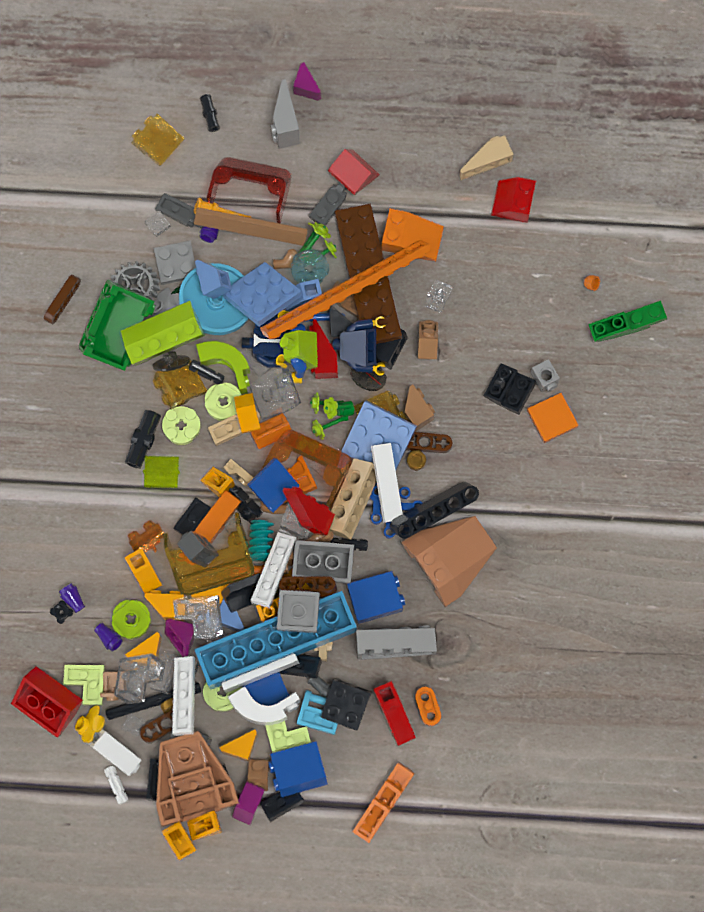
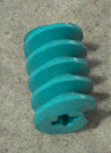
M266 520L251 521L253 524L250 525L252 532L249 533V537L252 539L249 540V545L252 547L248 549L249 553H251L248 556V560L266 562L269 556L267 550L272 548L268 542L274 540L268 537L269 534L274 533L269 527L274 526V523Z

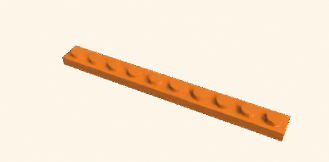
M423 240L417 241L260 328L262 334L268 339L279 337L284 331L294 329L299 323L312 319L315 314L328 310L333 304L343 302L351 294L361 292L362 288L373 285L382 277L392 275L400 267H406L411 261L424 257L426 253L431 251L430 245Z

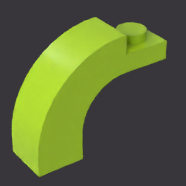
M219 341L196 344L201 365L223 364L229 367L236 376L241 395L248 393L247 387L250 386L247 374H250V368L247 360L239 350Z

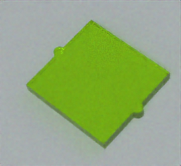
M145 456V470H143L144 488H178V475H180L179 457Z

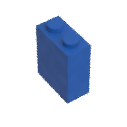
M392 571L347 584L358 624L403 612L405 600L403 594L399 595L397 587H400L397 576H393Z
M317 741L270 754L272 761L268 762L270 771L276 775V779H273L276 791L280 790L281 797L328 785Z

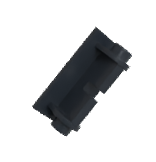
M235 486L233 489H229L228 492L242 501L236 510L244 520L253 524L251 521L263 514L261 507L253 499L247 503L246 500L250 496L241 487Z

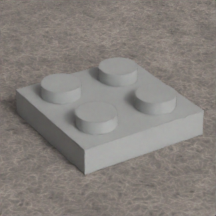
M191 241L154 248L161 285L183 281L196 268Z
M280 590L277 631L317 633L320 593Z

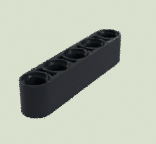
M461 482L393 519L390 523V530L402 539L409 538L476 501L479 497V490L467 482ZM469 489V493L465 496L466 490ZM453 498L452 503L449 504V500ZM437 506L436 512L432 514L433 509ZM420 516V520L416 522V518ZM404 524L403 530L399 532L400 526Z

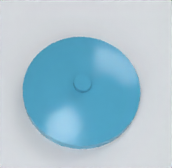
M211 263V265L228 272L231 285L244 277L241 272L233 267ZM197 268L193 269L184 278L179 291V305L191 301L204 333L210 335L230 334L240 329L248 321L249 318L223 298V295L215 299L203 295L199 276L196 272Z

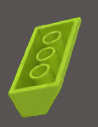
M191 301L121 330L125 349L132 365L135 366L205 336Z

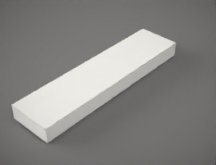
M391 443L371 446L383 523L390 522L403 514Z
M280 532L277 533L251 598V603L268 608L271 607L279 582L293 551L296 537Z
M296 654L289 655L222 682L223 690L225 693H228L297 665L299 661Z
M194 656L174 658L172 728L174 736L194 734Z

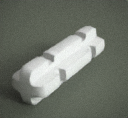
M109 766L104 769L107 778L109 777L108 781L113 793L116 795L117 802L124 804L128 801V797L124 793L119 776L116 775L115 767Z

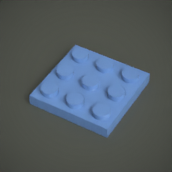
M266 262L232 284V290L223 294V298L259 327L302 297V291Z
M366 400L341 452L353 459L373 463L371 446L391 443L396 471L417 425Z

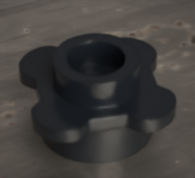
M62 600L54 608L50 609V614L56 617L59 624H63L66 618L73 615V610L69 609L66 606V602Z

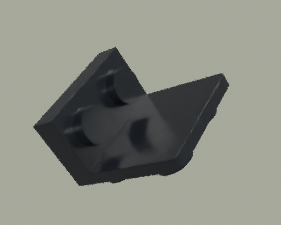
M335 678L332 682L321 718L357 731L372 691Z

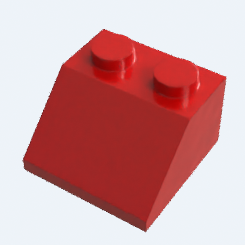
M521 177L499 180L491 216L528 223L536 180Z

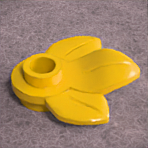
M99 705L92 707L87 716L80 717L75 724V730L82 736V741L85 743L92 742L94 733L99 732L105 724V718L98 715Z

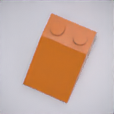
M390 208L382 239V251L397 253L417 241L423 240L430 245L431 251L420 259L436 262L444 226L412 213Z

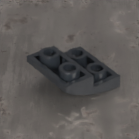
M501 363L485 391L484 397L520 415L536 385V380L518 373V370Z

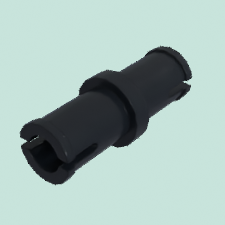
M202 95L200 101L204 110L202 112L203 117L207 121L208 131L216 132L220 129L216 117L217 110L213 106L211 95Z

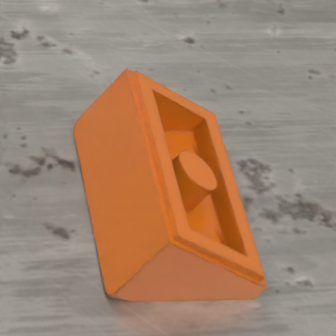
M283 413L260 423V430L250 432L258 449L264 448L293 433Z

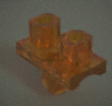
M149 520L143 525L145 532L139 535L137 531H133L128 535L129 544L134 552L142 548L145 553L150 549L156 553L158 550L155 546L165 537L159 524Z

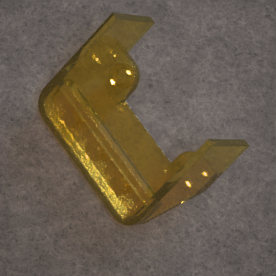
M239 512L235 513L237 531H233L228 536L229 547L218 550L219 555L206 567L190 561L180 547L173 549L168 534H163L164 549L178 589L183 595H193L251 577L254 574V564Z

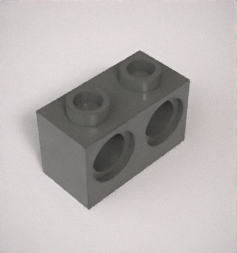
M193 531L185 533L177 543L190 561L203 567L208 566L219 555L205 537Z

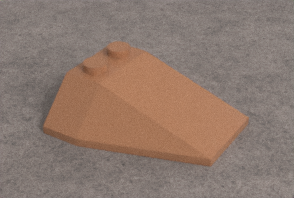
M476 516L422 530L401 542L412 559L415 557L436 588L434 592L444 607L462 596L497 548Z
M199 731L194 732V734L183 735L160 742L156 807L161 826L175 824L178 821L186 822L211 811L219 812L239 803L233 781Z

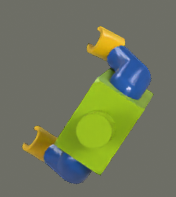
M298 324L289 333H285L280 340V346L284 348L285 361L290 363L296 370L292 372V383L302 384V378L306 370L318 367L317 333L305 331L306 328L303 324Z

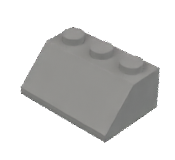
M296 540L292 577L329 576L336 583L351 584L354 545Z

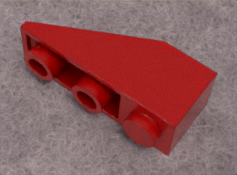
M313 319V325L309 327L311 332L317 333L318 367L312 368L311 373H315V379L338 378L337 353L317 320Z
M298 487L283 488L282 491L301 526L313 534L328 535L335 514L329 510V507L317 503L316 498L303 494V490Z
M392 681L374 688L373 693L397 745L400 746L415 739V734Z

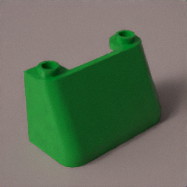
M107 280L82 335L79 350L85 356L125 371L126 367L131 365V361L124 346L121 330L140 323L144 317L152 315L155 309V301L116 282Z

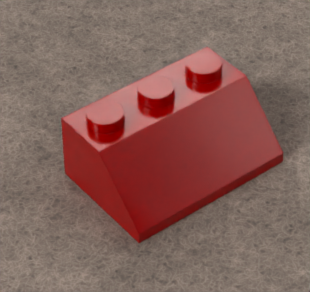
M36 666L23 677L11 704L58 738L77 714L83 700Z

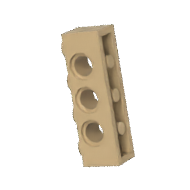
M353 459L331 509L335 517L329 530L335 536L352 539L377 482L373 463Z

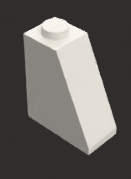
M102 729L94 733L92 742L86 743L128 776L131 773L134 774L140 767L141 759Z

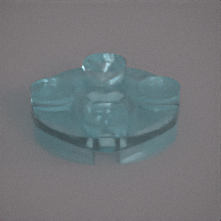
M304 250L294 255L291 263V272L293 278L299 283L319 279V283H321L329 273V264L320 250ZM308 265L315 266L310 272L308 269H305Z

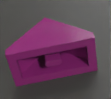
M302 62L293 85V94L319 101L321 100V91L306 64Z
M167 619L165 635L182 657H188L195 639L196 625Z
M247 781L240 795L239 803L236 804L232 818L251 825L265 789Z

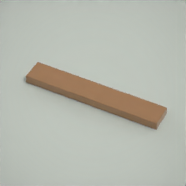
M197 208L194 220L195 225L304 246L308 230L203 208Z

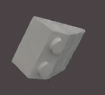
M286 79L281 82L273 115L274 124L271 125L273 142L278 144L279 149L300 144L299 126Z

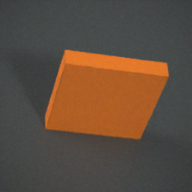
M562 393L527 408V412L544 443L579 426Z

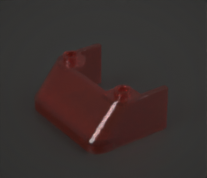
M230 157L223 158L213 171L207 194V202L213 203L218 185L228 183L231 178L267 185L268 191L272 195L280 196L276 210L277 223L281 224L291 184L290 172L274 166Z

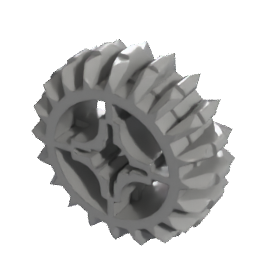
M138 261L134 265L128 262L127 267L121 264L122 270L115 269L117 275H111L113 282L121 285L122 281H124L127 288L154 300L152 297H158L156 291L160 290V286L157 285L160 281L156 278L157 273L152 272V267L150 266L146 268L145 263L139 266ZM146 279L150 282L147 292L142 287ZM133 284L136 285V284H137V285H138V288H137V287H136V288H134V287L132 288L131 285H133Z

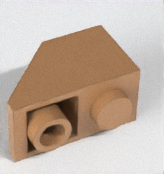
M432 320L419 321L418 359H437L438 322Z
M411 385L404 417L407 421L417 425L416 432L434 420L435 411L430 403L426 404L422 391Z

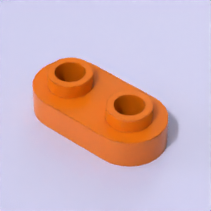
M421 687L415 695L421 719L425 725L435 726L441 719V712L435 693L429 687ZM426 694L428 695L429 699L427 701H423L421 699V696ZM429 713L435 715L433 720L428 719L427 715Z

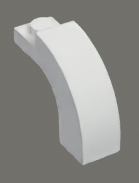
M246 687L228 697L230 703L240 716L247 721L259 725H274L287 720L284 712L295 710L298 707V703H300V699L295 692L275 705L264 706L252 699Z

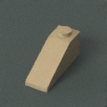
M506 136L491 138L460 170V179L463 180L512 162L513 152Z

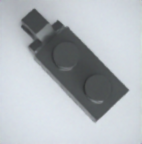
M341 182L337 186L333 184L310 213L309 218L316 223L326 226L334 216L335 210H338L346 200L347 193L345 191L347 188Z
M164 193L155 210L192 228L195 225L196 215L194 214V207ZM195 225L196 227H199L201 229L203 228V226Z

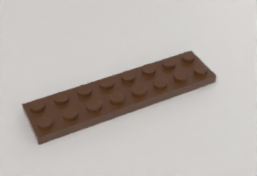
M371 204L335 210L336 222L350 279L383 261L384 257ZM388 276L382 277L373 285L362 288L361 292L353 294L359 320H376L379 316L385 317L377 320L378 325H385L383 328L373 326V328H376V344L402 339Z

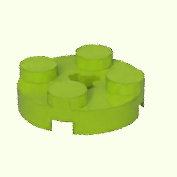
M125 600L119 603L113 610L112 626L116 633L128 640L143 636L151 625L150 612L140 601ZM128 615L136 616L134 624L126 623Z

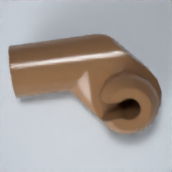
M290 249L283 259L273 260L274 269L291 268L298 259L297 251Z
M262 501L260 502V507L263 512L271 514H288L289 509L287 504H281L272 513L262 503Z
M329 530L328 535L313 534L306 541L329 542L333 539L334 534Z

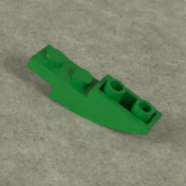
M658 301L627 313L615 314L588 325L594 342H600L648 329L651 325L668 319L662 302Z

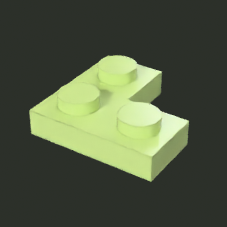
M64 665V685L83 686V705L103 706V697H100V693L104 692L103 672H105V666Z
M285 721L274 725H265L272 753L311 743L307 727L287 732Z

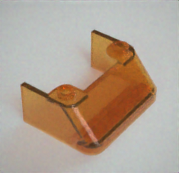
M294 430L284 431L272 446L262 469L273 458L278 459L279 462L286 461L291 452L325 466L323 479L326 484L334 487L326 503V506L331 511L352 464L351 458L347 454Z

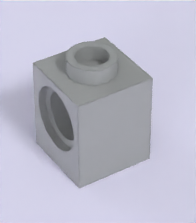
M549 359L531 369V375L536 380V384L541 392L545 390L549 392L557 387L560 378ZM547 374L551 379L548 381L543 380L541 375Z

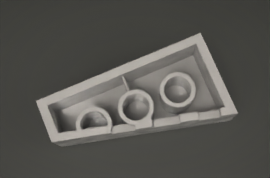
M428 625L419 626L418 629L401 627L399 629L356 630L358 660L436 655L437 653L435 628H430Z

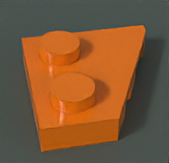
M302 455L299 456L297 462L287 471L300 485L299 488L303 490V494H307L316 490L317 486Z

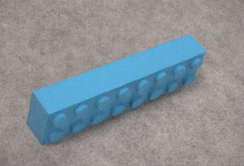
M340 591L319 600L317 633L277 631V616L194 649L210 690L222 686V682L289 655L296 654L297 656L355 633L357 626L343 592Z

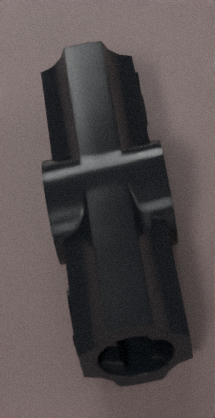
M145 410L139 427L133 433L132 445L125 464L141 469L147 451L153 445L155 431L161 415L151 410Z

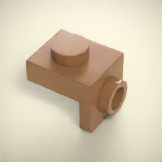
M124 671L103 672L104 692L100 693V697H107V701L119 700L118 697L125 695Z
M249 759L248 782L268 791L269 760Z

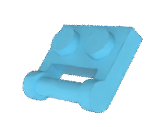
M306 690L296 724L335 735L338 725L321 718L323 710L308 706L310 701L325 705L327 698L312 694L311 691Z

